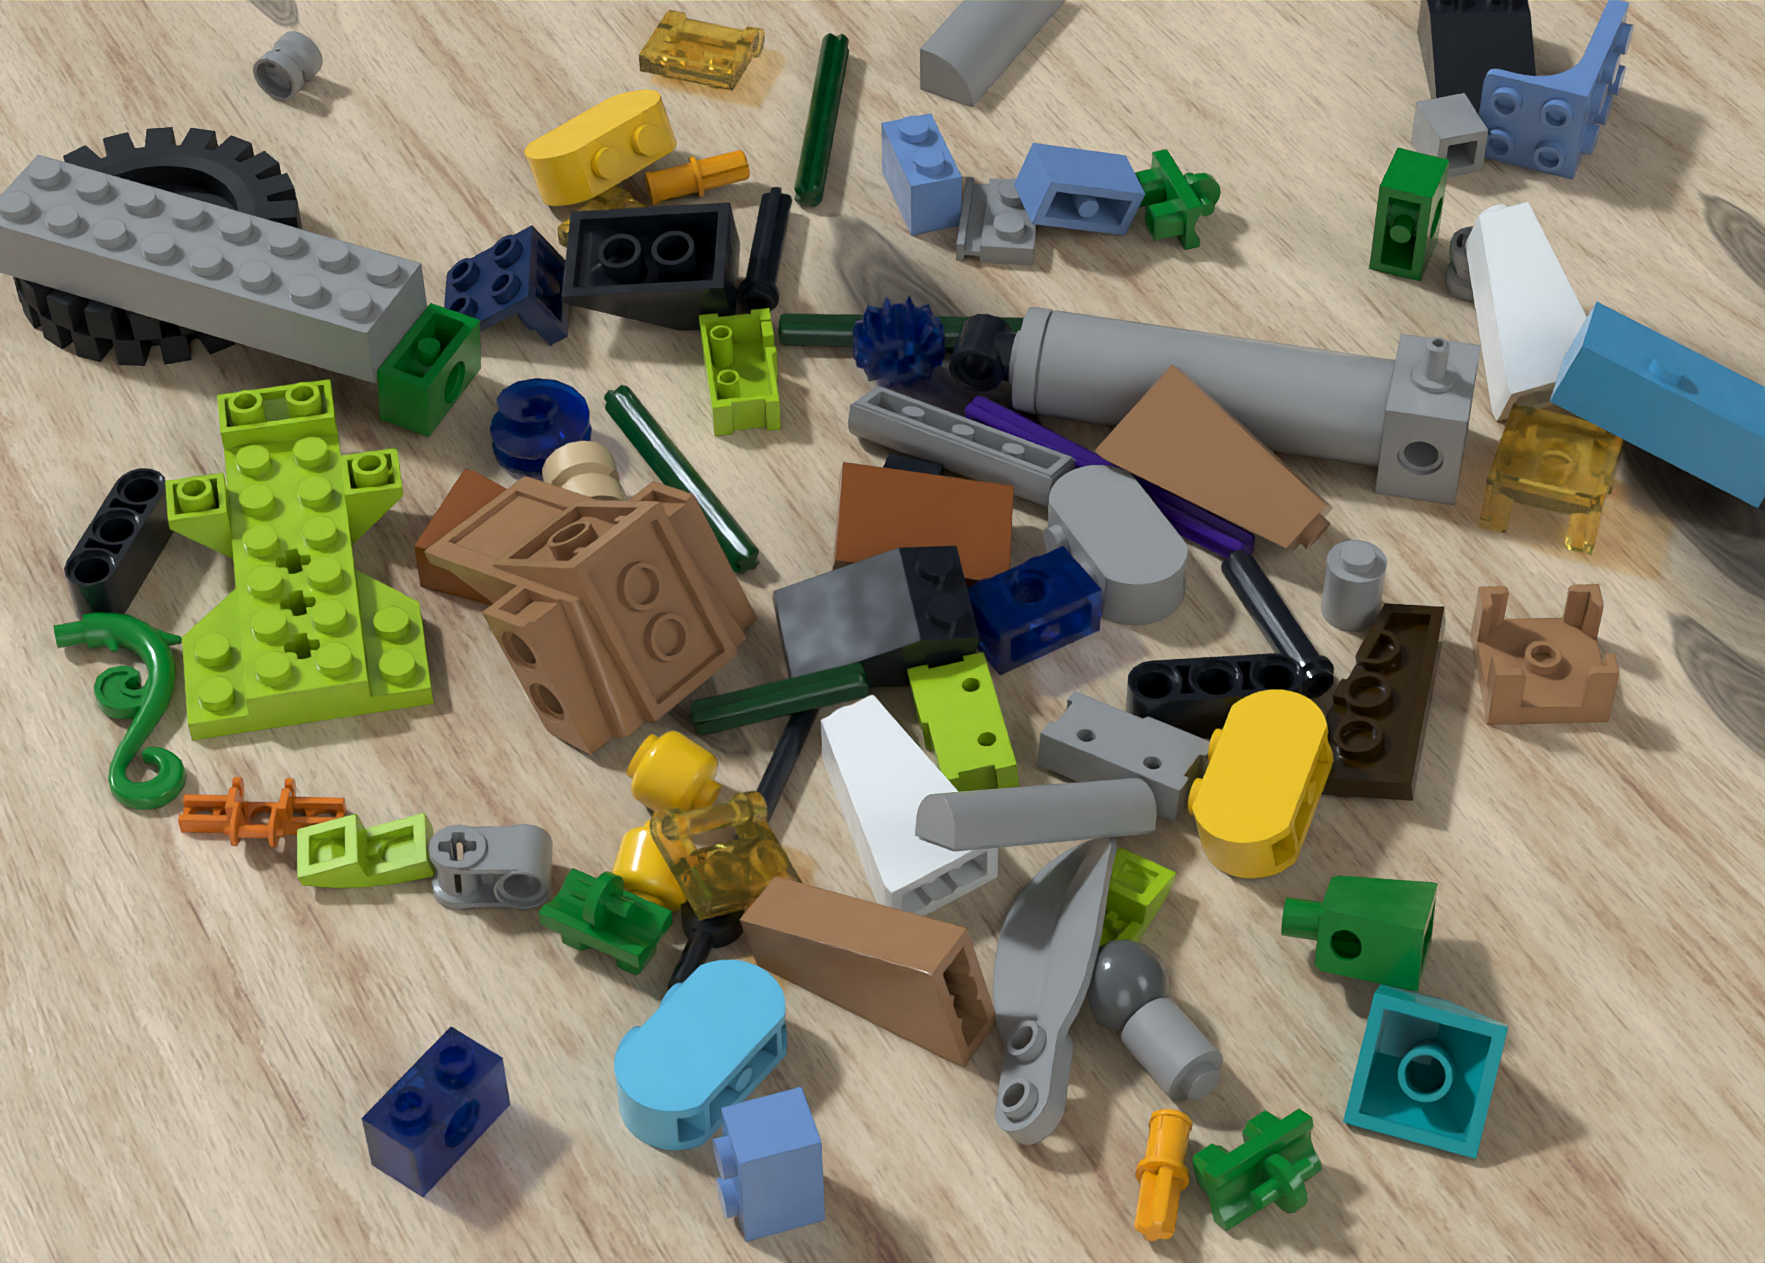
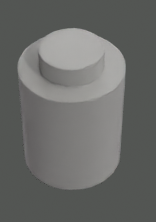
M1347 540L1336 544L1329 551L1326 562L1321 613L1331 626L1348 632L1363 631L1372 627L1380 613L1387 568V559L1381 549L1366 541Z
M1161 997L1152 1000L1141 1007L1126 1023L1121 1034L1122 1044L1172 1100L1183 1101L1190 1099L1194 1101L1201 1099L1209 1094L1218 1084L1221 1076L1219 1070L1223 1063L1222 1054L1172 999Z

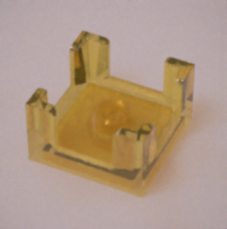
M1513 403L1487 476L1479 528L1506 533L1509 527L1513 502L1570 515L1564 546L1569 550L1592 555L1600 530L1607 496L1612 494L1616 481L1624 439L1584 419Z

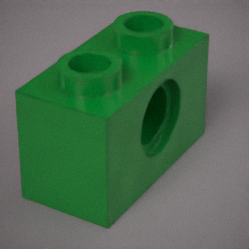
M1397 148L1379 186L1369 269L1421 281L1438 243L1449 159Z
M433 303L428 305L377 370L380 420L427 437L431 436L481 369L479 319Z

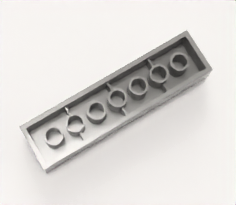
M37 155L0 195V273L371 383L377 382V370L427 308L422 266L419 262L42 155Z

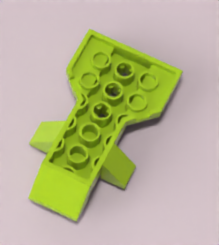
M330 379L217 395L226 481L224 472L165 481L170 529L232 558L234 562L236 588L182 636L187 719L192 741L434 704L419 601L356 570L353 544L404 496L397 448L342 455Z

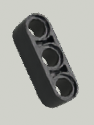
M139 468L123 474L114 484L66 561L64 572L76 616L80 620H83L82 614L95 612L124 614L174 531L169 527L167 514L166 480L159 471L150 468Z
M1276 653L1142 662L1133 667L1128 674L1126 712L1142 719L1149 716L1200 738L1211 739L1215 729H1223L1232 705L1248 695L1265 690H1287L1302 695L1304 670L1301 664L1294 658Z

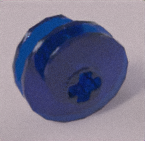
M534 378L522 380L503 389L496 399L498 412L493 416L490 426V435L493 440L492 450L498 463L512 473L531 477L542 476V468L546 459L556 449L568 443L591 441L590 410L585 398L570 385L552 379Z

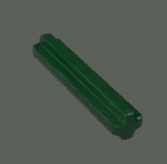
M854 662L695 700L691 703V720L697 734L705 736L865 698L869 694V682L863 665L859 662Z

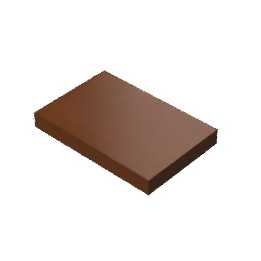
M843 462L839 479L832 570L896 548L957 546L967 589L1005 595L1010 578L1014 486Z

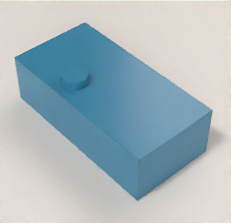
M1596 301L1564 356L1549 402L1758 508L1765 497V387Z

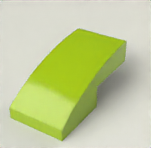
M421 813L365 828L358 815L353 814L297 829V878L302 886L361 888L392 885L432 877L435 874V866L430 860L428 846L431 838L434 836L433 826L426 814Z
M1120 847L1116 851L1112 867L1099 947L1109 941L1131 940L1138 942L1172 888L1176 872Z

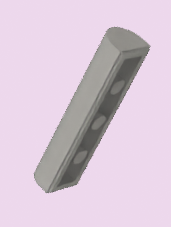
M876 386L850 405L848 429L851 434L920 460L943 464V469L976 481L1014 486L1013 495L1047 508L1049 494L1053 485L1060 477L1075 468L1076 460L1071 456L881 386Z
M1139 778L936 793L927 795L919 805L916 815L915 836L925 842L957 852L1151 834V831L1156 829L1157 807L1151 788Z

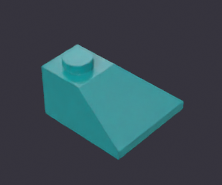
M1381 984L1374 992L1343 1123L1476 1159L1509 1026L1445 999Z

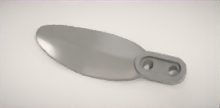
M1115 837L1097 838L1083 842L1048 863L1019 894L1001 930L994 966L993 1002L997 1029L1004 1045V1056L995 1108V1119L1002 1130L1024 1145L1035 1144L1048 1137L1058 1126L1064 1114L1073 1053V1040L1068 1031L1085 999L1098 954L1112 867L1117 850V839Z

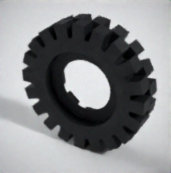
M173 127L146 129L145 147L135 148L129 133L125 132L103 138L106 157L100 158L86 145L63 156L66 163L302 229L296 192L288 173L281 174L279 162L266 151L254 156L252 143L232 135L218 146L215 131L190 128L181 145H176ZM13 277L24 314L34 329L41 326L44 338L61 349H64L73 342L76 354L79 357L101 362L114 347L118 365L145 366L151 346L160 345L164 365L192 360L189 340L198 338L210 355L235 345L233 341Z

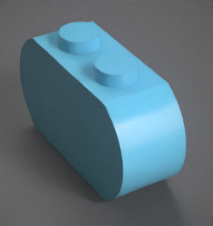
M717 960L702 964L683 984L676 983L667 991L660 1007L641 1027L635 1026L626 1033L615 1054L614 1071L620 1115L625 1126L636 1138L650 1146L666 1150H685L703 1145L722 1125L721 1108L743 1102L786 1056L788 1043L785 998L780 985L772 975L757 965L739 960Z

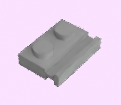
M966 177L956 243V261H964L965 255L980 256V262L1033 266L1038 225L1032 224L1014 186L1015 178H990L989 184H975L974 177Z

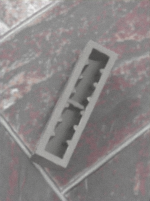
M964 0L920 48V89L974 107L1065 0Z

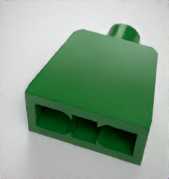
M1340 875L1331 877L1322 902L1286 897L1282 915L1281 935L1317 941L1315 967L1320 971L1405 990L1418 991L1432 944L1438 883Z

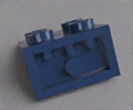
M533 225L514 235H506L499 239L494 246L478 255L458 261L447 272L444 308L479 319L480 332L518 313L522 323L529 330H535L551 346L568 337L569 305L564 304L562 300L565 259Z

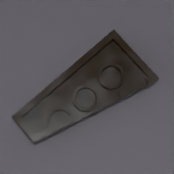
M1385 603L1355 655V667L1347 680L1341 679L1332 695L1333 705L1325 719L1328 726V743L1333 753L1334 762L1322 794L1413 801L1446 625L1445 607Z

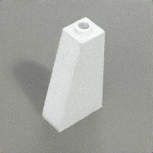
M1529 202L1510 207L1504 204L1495 205L1486 209L1478 216L1465 243L1491 409L1496 421L1555 405L1549 401L1564 356L1587 316Z
M873 694L852 705L843 706L821 720L822 761L877 904L925 916L998 877V848L954 852L920 840L919 837L915 836L916 815L921 801L930 794L958 791Z

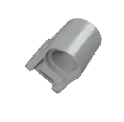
M530 824L481 827L453 825L439 830L430 840L428 846L430 860L437 868V872L432 880L433 894L436 900L447 908L458 910L475 907L530 909L544 904L550 897L553 842L551 836L538 826ZM459 842L463 845V860H458L456 844ZM455 874L461 875V892L456 891Z

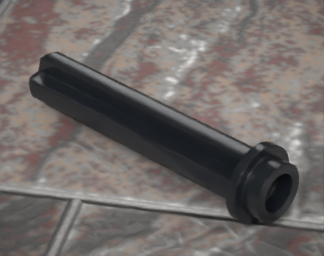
M772 187L770 193L762 195L746 277L737 289V300L742 309L748 314H751L750 310L769 308L772 311L779 303L780 292L776 284L792 205L791 196L782 193L781 187Z
M1243 550L1231 552L1230 558L1221 563L1222 574L1274 653L1290 656L1301 664L1304 670L1302 695L1309 699L1322 696L1334 683V666L1326 656L1317 653L1253 556L1245 554Z

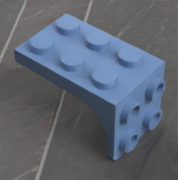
M1608 0L1582 59L1577 65L1565 72L1548 76H1529L1501 69H1491L1487 72L1483 83L1479 116L1488 129L1484 158L1564 178H1574L1583 155H1593L1600 133V125H1606L1612 107L1613 95H1619L1623 84L1626 66L1620 65L1621 54H1627L1634 29L1633 24L1626 23L1630 2Z

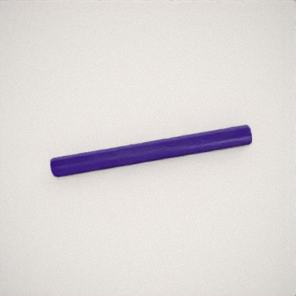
M976 396L971 403H968L965 409V418L1073 457L1076 460L1074 469L1091 465H1107L1121 468L1083 446L984 396ZM1131 473L1179 535L1226 559L1230 558L1231 552L1235 550H1243L1245 554L1250 555L1253 553L1256 538L1251 532Z

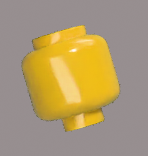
M674 730L668 731L660 737L654 734L649 735L638 748L626 770V775L632 778L631 795L640 803L674 823H681L693 812L703 817L710 810L722 789V785L714 780L719 765L716 756Z
M648 820L644 823V826L635 827L624 834L611 872L623 878L625 891L669 909L672 912H676L681 909V904L685 903L689 898L700 867L701 854L695 844L691 842L692 835L683 827L663 820Z

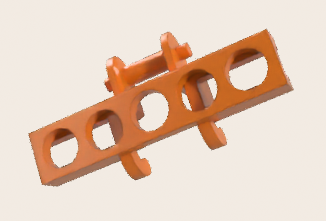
M233 777V787H229L228 795L184 794L183 814H179L178 823L181 832L224 833L225 836H229L232 847H237L241 838H268L270 847L276 848L280 837L297 835V829L345 817L347 809L344 798L296 797V782L294 778H285V788L281 790L279 802L244 801L243 778ZM201 810H208V811L212 812L213 815L194 814V813H196V812H198V811H201ZM265 811L271 812L269 823L260 825L252 822L256 814ZM299 812L306 817H293V813ZM322 813H332L336 816V818L317 816Z

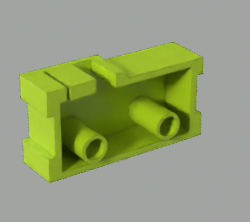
M769 308L750 310L751 314L722 317H718V313L699 315L701 349L714 436L733 435L734 430L766 427L767 431L781 430L780 401L776 383L778 381L776 346H774V333Z
M984 652L963 656L964 661L930 669L928 664L907 669L911 697L920 730L922 729L925 749L933 751L937 768L957 791L1020 787L1017 763Z

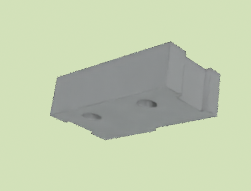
M1074 691L1068 698L1067 709L1056 723L1050 721L1040 733L1037 765L1078 782L1139 778L1148 784L1154 794L1157 815L1176 822L1185 810L1186 797L1190 793L1193 782L1196 778L1203 779L1209 764L1208 748L1210 741L1149 716L1142 719Z

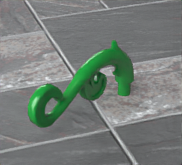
M116 612L82 614L83 620L54 625L58 649L88 644L89 649L107 647L112 652H117L120 647L136 653L143 660L147 668L148 679L141 689L131 690L141 686L140 672L133 667L124 665L106 669L97 676L93 687L97 705L106 716L115 719L134 718L113 755L109 766L108 783L112 796L122 805L135 810H152L163 807L175 800L185 786L187 775L182 760L173 752L153 746L147 747L142 751L143 762L154 765L160 770L158 775L152 780L132 782L128 780L126 770L135 754L168 709L174 692L176 676L174 657L169 646L181 644V636L154 628L147 622L131 615Z

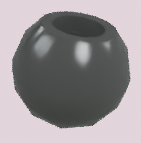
M1131 940L1109 941L1099 947L1091 981L1086 993L1096 1023L1116 1031H1123L1126 1023L1141 1007L1157 998L1168 997L1170 992L1168 971L1160 956L1146 945Z

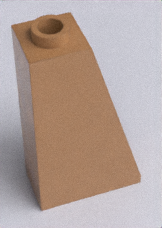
M1173 364L1095 450L1103 459L1286 549L1295 550L1300 544L1308 549L1324 534L1331 524L1325 517L1333 507L1186 372Z
M777 876L772 879L758 898L750 904L740 919L758 966L954 1064L965 1066L996 1024V1013L966 927Z

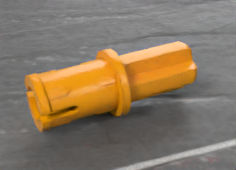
M741 150L697 161L694 156L688 158L689 163L653 172H644L652 205L697 193L698 197H703L705 190L745 181L750 177L748 160Z
M1159 1109L1151 1114L1145 1158L1136 1166L1135 1177L1140 1183L1134 1228L1143 1234L1144 1240L1156 1242L1157 1239H1170L1175 1233L1180 1194L1189 1185L1190 1172L1185 1166L1193 1122L1188 1115L1174 1109Z

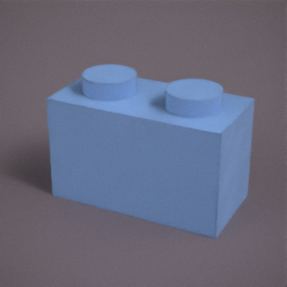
M932 114L907 116L903 119L881 123L882 173L911 236L958 227L962 206V176Z
M1032 143L1014 183L1032 224L1126 235L1145 196L1126 155Z
M802 1087L722 1107L723 1136L712 1139L715 1159L721 1177L716 1178L717 1192L725 1218L737 1216L745 1242L825 1221L822 1142Z

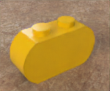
M643 89L607 98L530 142L526 146L524 154L543 203L550 206H565L592 199L661 159L676 148L677 140L660 93L655 90Z
M1265 690L1253 693L1232 705L1223 729L1217 728L1212 734L1208 748L1209 764L1203 779L1196 778L1192 784L1188 799V811L1190 815L1195 817L1201 845L1206 857L1219 870L1229 875L1250 879L1268 877L1286 870L1298 859L1334 762L1333 753L1328 743V726L1321 709L1309 698L1287 690Z

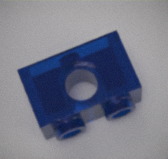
M1064 546L1041 556L1032 557L1021 565L991 578L982 579L967 588L980 637L977 649L980 652H984L986 660L999 675H1003L1100 630L1102 589Z
M450 1026L361 1118L372 1166L424 1198L511 1105L503 1057Z

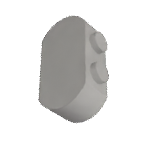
M1091 465L1074 469L1056 481L1049 494L1048 528L1044 529L1043 538L1046 549L1052 559L1055 561L1060 560L1071 574L1078 594L1083 599L1089 598L1103 618L1124 625L1151 624L1163 620L1174 613L1182 603L1185 595L1186 579L1184 572L1188 559V545L1129 471L1107 465Z

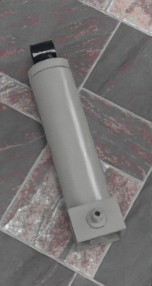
M1030 307L1024 317L1021 330L1017 331V333L1013 332L1007 322L997 316L976 314L969 317L962 325L950 360L949 370L957 384L974 392H988L996 389L1002 381L1009 382L1012 386V407L1015 412L1039 414L1041 416L1116 427L1173 364L1186 372L1271 451L1378 467L1375 493L1455 505L1481 345L1448 341L1441 337L1427 338L1401 334L1396 360Z

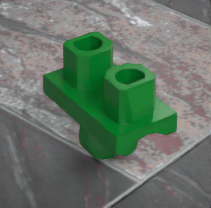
M1167 149L1152 152L1151 169L1135 172L1145 193L1139 208L1146 206L1145 222L1147 231L1154 241L1176 236L1184 250L1200 247V239L1194 229L1195 224L1201 215L1205 217L1214 212L1215 204L1218 202L1221 194L1218 182L1212 175L1207 173L1194 174L1190 172L1183 175Z
M574 868L566 876L563 886L551 902L544 904L538 912L540 925L560 933L562 943L580 951L591 948L614 957L618 968L634 975L642 973L656 954L658 942L673 923L671 910L625 891L624 881L621 876L605 871L598 878H595Z
M1299 1108L1281 1119L1264 1110L1247 1121L1242 1131L1244 1143L1229 1152L1221 1145L1212 1143L1194 1154L1192 1162L1196 1181L1200 1188L1209 1196L1213 1220L1216 1224L1228 1231L1273 1202L1281 1210L1289 1214L1297 1212L1307 1204L1308 1196L1304 1182L1322 1170L1321 1161L1311 1141V1131L1314 1128L1313 1118Z

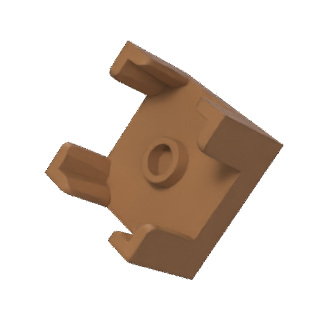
M1599 584L1571 585L1568 588L1562 618L1504 619L1509 596L1508 588L1505 586L1479 587L1470 637L1487 725L1609 722L1620 673L1615 653H1607L1604 656L1603 663L1601 659L1597 636L1604 605Z

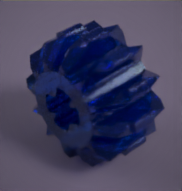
M886 296L882 308L866 305L863 318L855 320V327L852 331L854 343L853 358L856 361V366L864 369L868 382L883 378L888 389L895 382H904L912 388L916 377L931 380L934 367L942 365L945 356V330L943 324H941V318L934 317L930 304L915 307L910 296L902 303L894 304Z

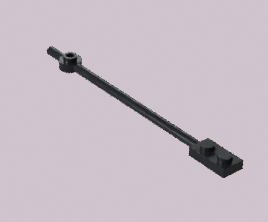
M889 453L883 466L884 468L943 476V464ZM820 708L790 715L715 881L703 883L692 888L688 900L681 904L682 929L688 940L668 982V989L676 983L683 984L700 965L705 964L712 948L727 946L735 942L742 935L744 930L740 919L745 914V904L738 890Z

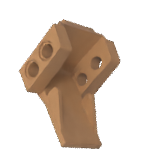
M524 476L424 551L430 564L449 570L493 603L482 614L544 727L553 736L590 755L595 753L610 739L627 737L646 721L656 722L738 655L736 648L747 638L743 631L757 620L695 495L654 481L628 501L598 500Z

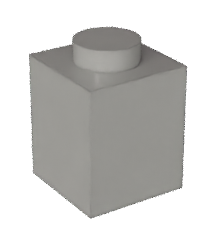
M1465 93L1416 102L1411 144L1416 152L1449 159L1447 178L1482 171L1488 129Z

